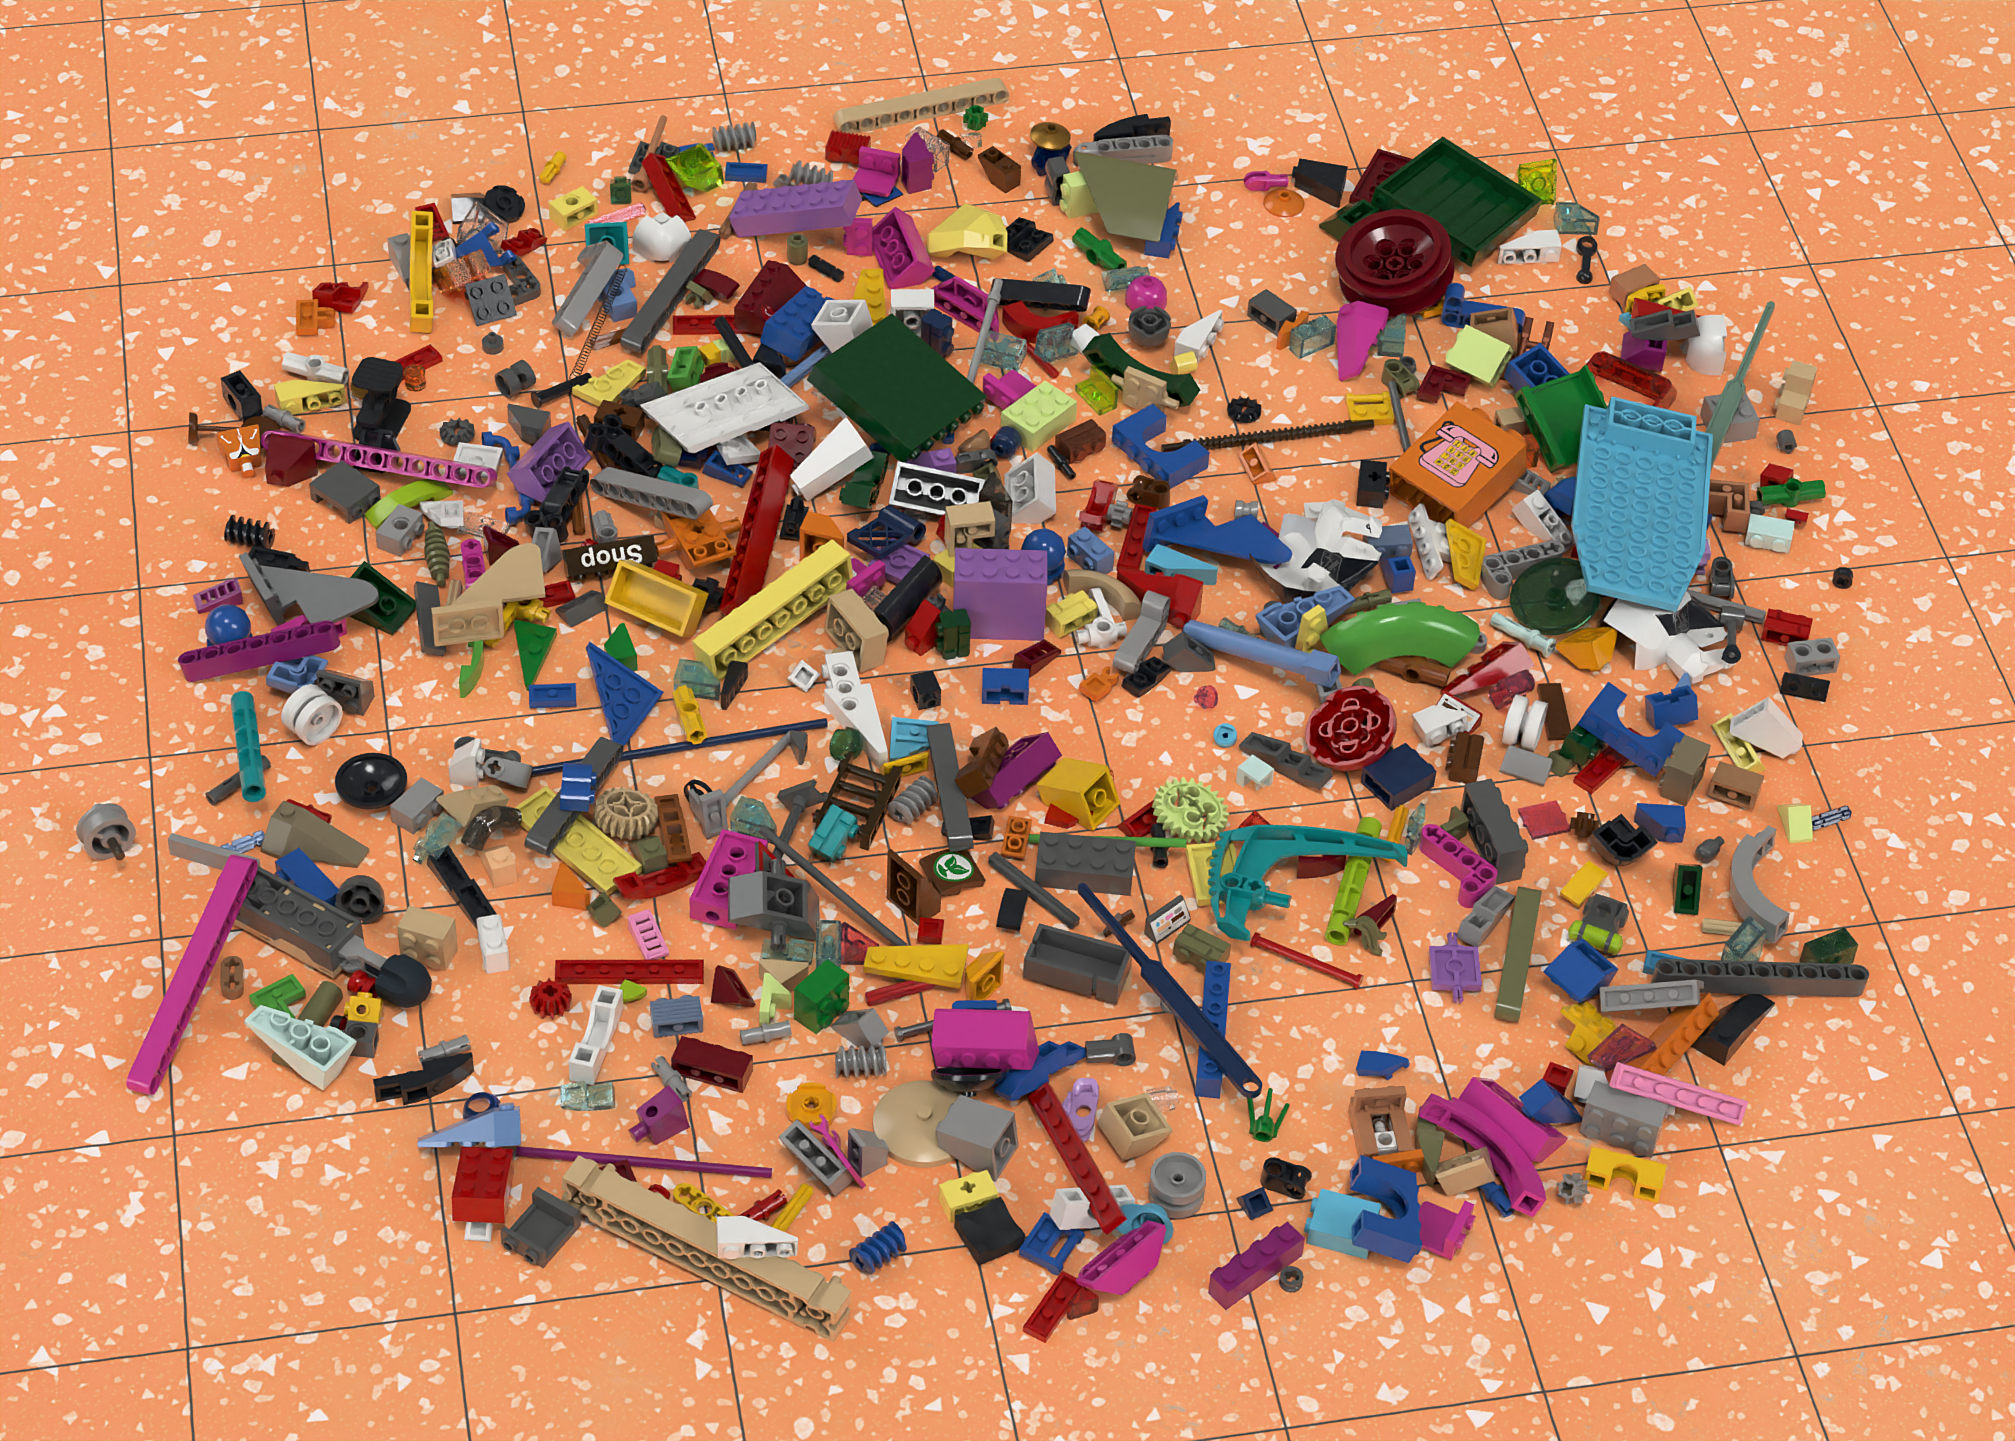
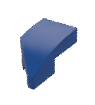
M1361 1050L1356 1071L1358 1076L1384 1075L1388 1081L1393 1077L1392 1073L1401 1067L1408 1068L1410 1062L1408 1058L1395 1054Z

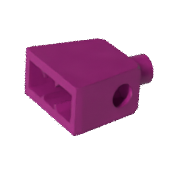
M669 1085L637 1109L636 1113L639 1123L628 1131L636 1143L647 1136L654 1145H658L690 1128L682 1100Z

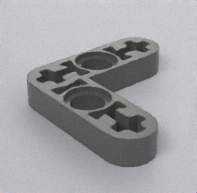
M516 255L517 259L502 266L504 273L513 283V285L509 286L511 294L517 295V297L512 298L514 306L534 300L541 295L540 282L518 255ZM519 275L526 276L525 278H517Z

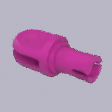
M1267 170L1252 171L1244 176L1245 187L1251 191H1268L1271 187H1287L1289 180L1287 174H1270Z

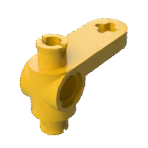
M537 598L505 602L507 605L503 609L504 634L515 618L520 620L528 619L532 622L538 619L545 624L547 622L546 619H549L551 615V610L543 607V601ZM520 603H527L528 605L521 606ZM502 638L485 640V644L495 648Z

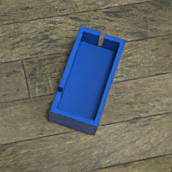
M806 285L765 322L760 342L797 362L806 354V351H809L821 340L812 329L811 324L826 300L834 299L827 296L824 298L822 293Z

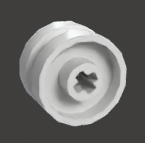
M309 684L302 686L288 698L282 709L281 720L284 726L295 733L303 742L314 746L324 742L336 731L341 722L343 712L341 705L328 696L317 685Z
M1516 694L1507 713L1502 743L1515 746L1522 733V749L1535 752L1544 726L1548 703L1536 700L1533 702L1528 713V697Z

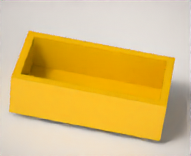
M631 559L619 560L604 603L681 637L694 636L709 593Z

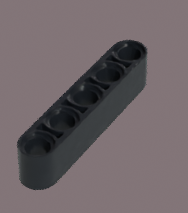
M995 279L992 280L990 292L992 291ZM1001 279L1003 284L1000 291L1001 299L999 305L1007 306L1022 301L1027 308L1063 311L1076 310V312L1087 311L1091 293L1089 287L1075 284Z

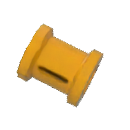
M1096 306L1091 315L1083 318L1082 323L1083 325L1087 324L1097 332L1103 323L1105 324L1110 320V314L1103 306Z

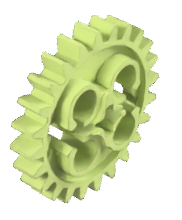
M1182 777L1180 782L1173 778L1171 783L1166 781L1164 786L1159 787L1153 799L1152 808L1155 809L1153 815L1159 816L1156 822L1164 823L1162 829H1170V836L1176 833L1178 838L1186 837L1188 843L1195 839L1197 844H1200L1201 839L1208 843L1210 838L1215 840L1218 834L1223 832L1228 822L1229 813L1226 812L1228 805L1223 804L1224 798H1217L1219 791H1210L1211 785L1204 787L1202 780L1196 784L1193 778L1187 782ZM1177 797L1179 802L1178 807L1174 806ZM1203 814L1207 815L1205 822L1202 818Z

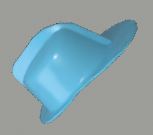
M1133 1203L1121 1206L1127 1220L1116 1228L1120 1233L1126 1234L1133 1229L1141 1227L1142 1223L1149 1220L1165 1225L1166 1232L1163 1244L1172 1238L1174 1232L1173 1224L1168 1218L1167 1212L1160 1205L1155 1203H1146L1144 1205Z

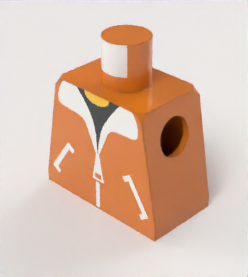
M259 425L216 432L218 448L230 471H241L242 476L245 478L254 476V468L262 465Z

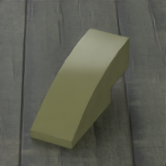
M1418 1113L1415 1149H1422L1424 1160L1421 1172L1427 1185L1433 1187L1445 1132L1437 1131L1436 1124L1419 1117Z

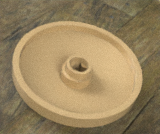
M928 1080L903 1083L888 1091L878 1102L873 1114V1132L880 1140L883 1139L889 1148L888 1156L898 1163L915 1168L938 1167L957 1159L939 1148L936 1127L940 1121L944 1120L950 1105L956 1102L961 1093L949 1090L935 1081Z

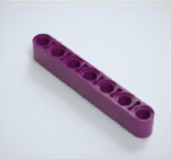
M324 620L190 650L179 656L178 663L185 679L189 682H195L271 665L275 661L284 662L329 652L338 648L341 641L334 623Z

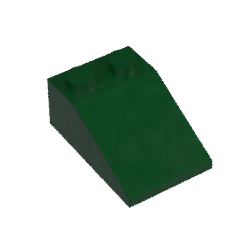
M366 561L350 577L371 583L379 593V600L376 604L349 616L355 620L393 635L416 608L415 600Z

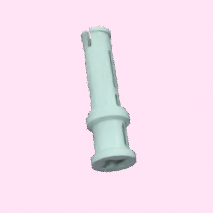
M1495 612L1491 617L1490 625L1521 640L1527 648L1536 649L1546 658L1553 653L1557 643L1554 638L1549 639L1541 635L1538 630L1527 629L1498 612Z

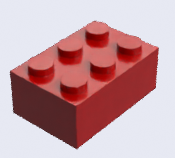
M461 1147L451 1197L452 1221L505 1223L514 1175L513 1149Z

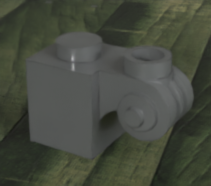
M658 381L645 383L635 390L627 388L620 393L622 398L621 404L639 407L640 409H642L641 404L667 395Z

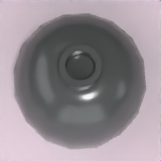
M1147 306L1134 309L1130 313L1128 321L1131 338L1137 344L1145 347H1155L1162 344L1168 338L1170 332V315L1165 310L1156 306L1153 309H1146Z
M355 875L347 878L340 885L336 894L335 906L352 917L363 921L362 925L375 922L381 916L385 906L384 890L373 877Z

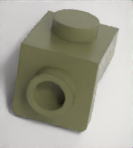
M1454 806L1450 810L1449 821L1440 825V827L1459 841L1467 835L1469 820L1465 813Z

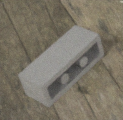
M795 1120L779 1136L784 1146L835 1197L854 1180L847 1168L798 1120Z

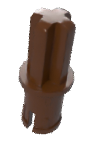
M941 129L937 134L938 140L946 144L950 151L957 152L966 160L973 155L974 149L961 141L960 137H954L944 129Z

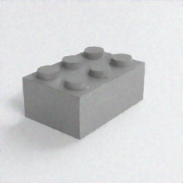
M1595 1080L1585 1105L1579 1133L1610 1143L1613 1146L1633 1151L1638 1155L1652 1158L1661 1135L1668 1105L1612 1088L1608 1084Z

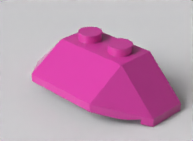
M958 276L931 288L934 289V307L980 333L988 305V294ZM997 306L987 336L988 339L995 343L999 340Z
M1147 1220L1141 1224V1227L1133 1229L1116 1239L1080 1270L1076 1279L1077 1284L1118 1295L1129 1292L1133 1285L1140 1279L1148 1276L1149 1272L1158 1265L1166 1232L1165 1225Z

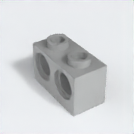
M1832 637L1790 642L1788 643L1784 659L1791 673L1813 676L1836 673L1840 655Z

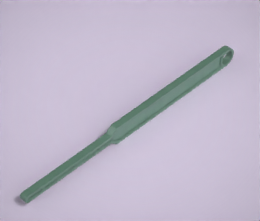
M1773 301L1767 302L1734 379L1726 383L1705 433L1713 434L1711 470L1746 391L1743 382L1775 310V303Z

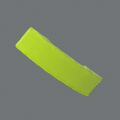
M433 479L415 481L398 488L379 500L365 513V518L378 530L398 504L411 508L428 499L440 501L453 495V490L444 481Z

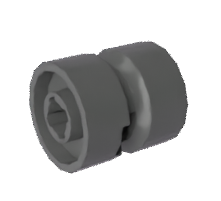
M519 360L494 376L496 386L506 398H511L520 393L521 390H525L536 383L535 373L525 360Z

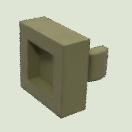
M691 280L686 286L691 293L685 297V301L691 304L696 299L693 305L697 309L701 308L703 301L710 305L714 299L706 289Z

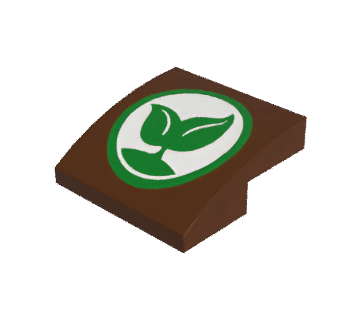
M949 849L927 855L919 860V864L932 886L941 896L959 895L962 888L983 887L986 881L968 850L950 852Z

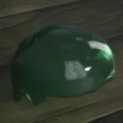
M846 726V729L835 730L829 745L830 756L834 760L840 761L845 759L849 751L854 752L853 760L857 759L861 754L864 742L862 734L857 729Z

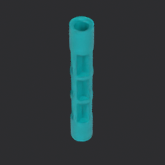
M238 691L232 695L230 701L241 791L246 801L258 802L265 797L266 787L254 697L247 691Z

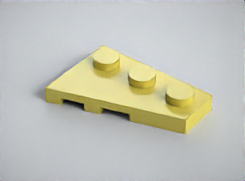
M627 359L608 369L606 374L598 378L594 376L588 379L587 384L583 386L578 384L572 387V394L596 406H600L603 400L618 402L621 399L620 393L624 389H631L646 374V367Z
M1319 604L1302 615L1295 649L1311 653L1313 649L1321 651L1325 648L1320 635L1328 630L1325 609Z

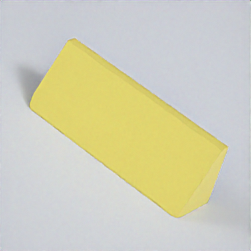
M1732 713L1712 724L1713 729L1737 767L1755 773L1766 770L1751 743L1730 733L1731 718L1734 717Z

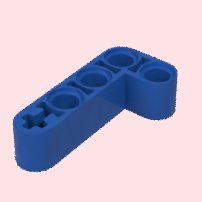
M1451 283L1446 288L1441 319L1446 326L1464 329L1465 325L1470 326L1471 313L1508 307L1464 300V286L1459 283ZM1513 307L1518 323V333H1522L1526 316L1525 312L1522 309Z

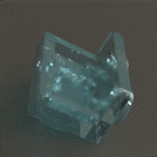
M1067 322L1039 330L1034 353L1041 357L1043 361L1049 363L1077 355L1078 349L1070 345L1075 326Z
M442 812L436 821L432 820L425 831L426 835L423 838L419 837L413 847L415 850L413 860L421 865L428 854L439 859L461 829L462 823Z

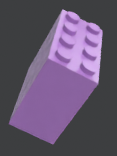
M955 548L953 612L963 608L967 610L971 621L970 639L1044 640L1047 598V551Z

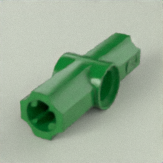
M1082 227L1077 229L1076 233L1072 236V242L1086 253L1090 263L1094 265L1099 263L1116 276L1121 275L1125 268H1127V261L1113 251V247L1108 240H1099Z
M1789 478L1785 484L1757 487L1756 494L1757 501L1761 502L1763 506L1782 504L1786 507H1795L1799 501L1825 498L1826 490L1823 480L1801 482L1798 479Z

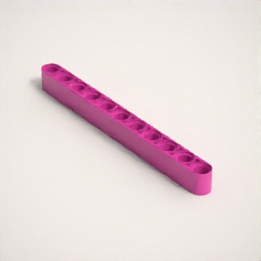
M282 430L267 431L261 437V444L266 450H268L271 433L314 440V443L316 442L319 446V451L316 453V459L336 463L342 460L348 465L478 488L490 487L497 481L496 471L491 467ZM335 446L340 449L338 457L334 454ZM356 450H359L361 453L359 461L355 458ZM377 453L382 457L381 464L376 462ZM398 457H401L403 460L401 468L397 465ZM419 461L424 463V470L422 472L418 469ZM441 464L445 467L444 475L439 473V466ZM461 468H464L467 472L465 479H462L460 476ZM483 471L488 476V480L486 483H484L481 480V474Z
M234 854L229 856L131 1067L126 1081L127 1089L148 1095H154L157 1092L256 876L258 869L257 860Z

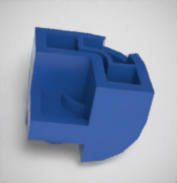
M1575 476L1559 481L1543 495L1559 518L1565 513L1569 516L1572 515Z

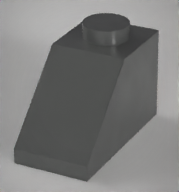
M508 403V423L522 441L535 444L551 428L550 412Z
M1184 631L1163 645V659L1165 663L1180 673L1211 672L1216 669L1213 652Z

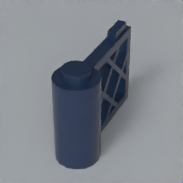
M888 505L879 511L878 518L860 529L855 528L848 532L847 542L881 560L908 542L919 543L926 533V526L897 508ZM877 527H880V528H882V529H884V530H873V529H875V528H877ZM870 537V540H860L858 538ZM872 537H885L886 540H872ZM888 537H898L900 539L888 540ZM874 547H885V548H883L882 550L879 551V550L875 549Z

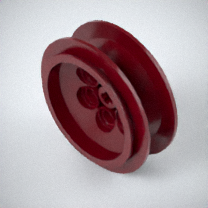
M1387 210L1363 218L1346 231L1339 241L1335 253L1340 288L1348 303L1361 301L1387 308L1389 311L1388 318L1411 316L1433 306L1445 295L1446 288L1452 283L1455 273L1454 260L1451 254V242L1447 231L1431 216L1413 210Z

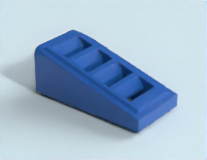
M715 450L705 462L702 473L743 487L753 474V471L741 464L727 465L720 452Z

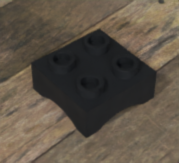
M1001 1196L977 1210L955 1215L954 1228L978 1266L1018 1250L1025 1241V1233L1011 1217Z

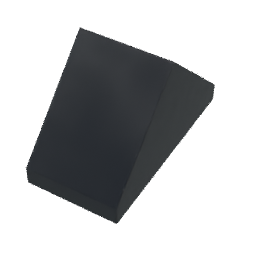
M761 343L753 357V361L756 363L760 362L778 379H781L786 375V364L776 350Z

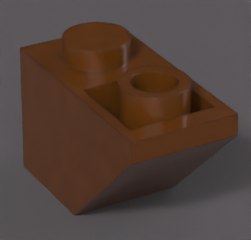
M994 146L978 154V159L992 185L1005 194L1020 185L1021 165Z

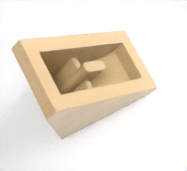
M759 959V979L763 981L764 973H770L791 993L809 975V962Z

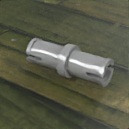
M271 404L265 406L263 410V416L274 420L280 427H288L297 433L305 429L306 422L293 416L288 410L278 409Z
M789 1020L769 1025L762 1023L760 1027L740 1030L743 1046L761 1041L768 1043L770 1039L792 1035Z
M465 1034L447 1042L442 1040L436 1046L418 1051V1056H422L419 1060L422 1064L423 1061L449 1057L470 1050L471 1045H467L470 1041Z
M664 1056L657 1057L655 1061L658 1065L652 1062L651 1067L662 1079L663 1086L669 1085L682 1102L687 1101L689 1098L685 1094L691 1097L692 1091L681 1080V1074L677 1070H673Z

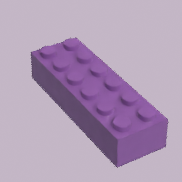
M854 179L789 187L783 186L771 189L764 188L762 190H746L740 192L729 219L738 238L845 227L852 225L862 197Z

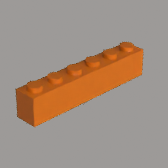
M1710 993L1700 994L1701 1005L1676 1007L1624 1064L1664 1076L1719 1015L1717 1006L1713 1002Z

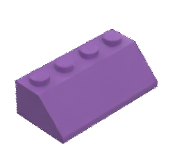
M569 421L549 428L506 474L518 492L543 503L565 466L580 471L592 457Z

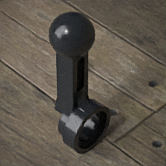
M1591 236L1581 237L1576 245V251L1582 256L1581 270L1576 275V280L1581 284H1589L1593 280V274L1590 271L1591 256L1596 253L1598 245ZM1588 242L1592 247H1585L1582 243Z

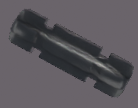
M817 255L809 257L808 265L836 282L844 279V271L841 269H836V266Z

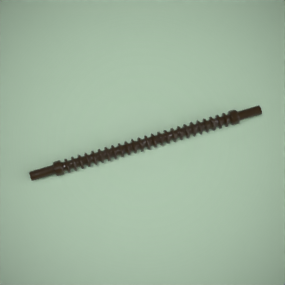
M1373 419L1355 422L1344 420L1343 423L1338 421V424L1332 422L1331 425L1327 422L1326 425L1320 423V426L1314 424V427L1311 425L1305 427L1303 425L1302 428L1296 426V429L1290 427L1289 430L1285 427L1284 430L1278 428L1277 431L1272 429L1271 432L1266 430L1265 433L1260 430L1259 433L1254 431L1253 434L1248 432L1247 435L1243 432L1241 435L1236 433L1235 436L1230 434L1229 437L1224 435L1222 438L1220 435L1217 438L1212 436L1211 439L1205 437V440L1201 437L1199 440L1194 438L1193 441L1196 440L1207 450L1210 447L1216 449L1217 446L1221 449L1222 446L1225 448L1228 445L1234 447V444L1240 446L1241 443L1245 446L1246 443L1252 445V442L1258 444L1260 441L1263 444L1265 441L1270 443L1271 440L1276 442L1277 439L1282 441L1283 438L1286 441L1289 438L1294 440L1295 437L1300 439L1301 436L1304 439L1307 436L1312 438L1313 435L1318 437L1319 434L1324 436L1325 433L1328 436L1331 433L1336 435L1337 432L1339 434L1343 432L1347 434L1352 433L1353 430L1374 428ZM1184 439L1179 443L1162 444L1161 451L1173 452L1193 441Z

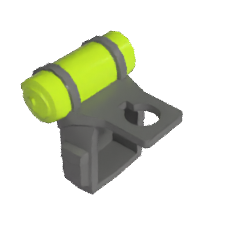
M1595 893L1594 896L1589 897L1584 905L1582 920H1575L1569 927V940L1578 941L1583 938L1595 949L1603 951L1604 954L1610 953L1616 956L1623 947V939L1618 932L1627 922L1629 916L1628 904Z

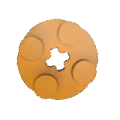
M803 1083L797 1086V1090L793 1091L792 1094L791 1092L788 1094L786 1112L791 1119V1123L798 1120L807 1129H812L809 1124L810 1121L815 1126L822 1123V1119L819 1117L820 1114L827 1119L830 1126L837 1112V1099L835 1094L828 1091L826 1086L821 1083ZM811 1102L817 1106L813 1109L807 1108Z

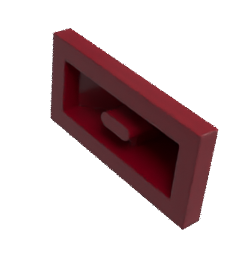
M721 965L715 968L711 1003L754 1007L756 1005L734 969Z

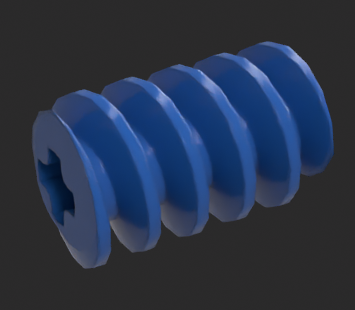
M890 1221L888 1226H883L880 1231L874 1232L872 1237H867L864 1242L858 1243L856 1248L849 1250L851 1261L859 1270L873 1274L875 1272L874 1266L878 1269L883 1267L882 1260L885 1263H889L891 1261L890 1255L896 1258L899 1256L898 1250L901 1252L907 1250L904 1233L894 1221Z

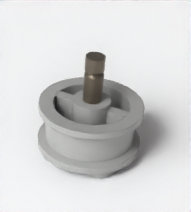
M98 803L93 805L80 818L76 826V834L84 844V849L90 857L98 860L115 857L117 860H122L125 857L124 851L131 846L135 839L136 829L128 819V815L123 807L114 803Z

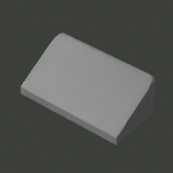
M1509 745L1499 772L1544 787L1551 772L1553 760Z

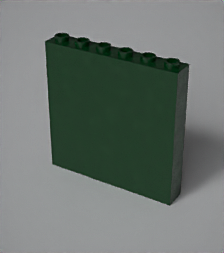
M892 313L815 364L807 378L809 383L898 461L907 463L910 460L915 461L922 451H929L936 441L940 443L949 432L951 434L954 433L960 424L963 423L965 425L974 414L976 416L979 415L985 408L984 402L987 398L986 394Z

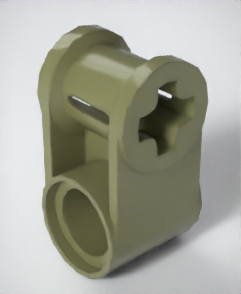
M1397 359L1385 361L1381 378L1385 386H1387L1388 382L1395 381L1400 399L1404 398L1409 392L1418 391L1420 387L1418 378L1401 361Z

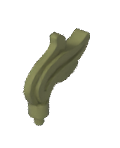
M1361 916L1357 919H1349V921L1343 922L1344 926H1349L1350 929L1358 928L1362 932L1361 942L1365 949L1370 948L1374 954L1382 955L1383 950L1379 946V940H1384L1387 932H1381L1372 918Z

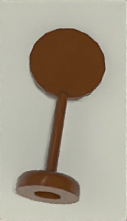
M189 412L188 443H195L197 441L198 431L221 432L258 424L261 444V437L265 432L280 430V427L274 420L263 416L249 418L241 427L198 425V415L194 412Z

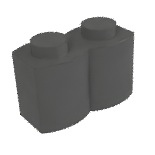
M1063 156L1049 158L1045 165L1047 176L1044 186L1053 206L1060 205L1059 202L1062 199L1060 186L1063 184V175L1070 173Z

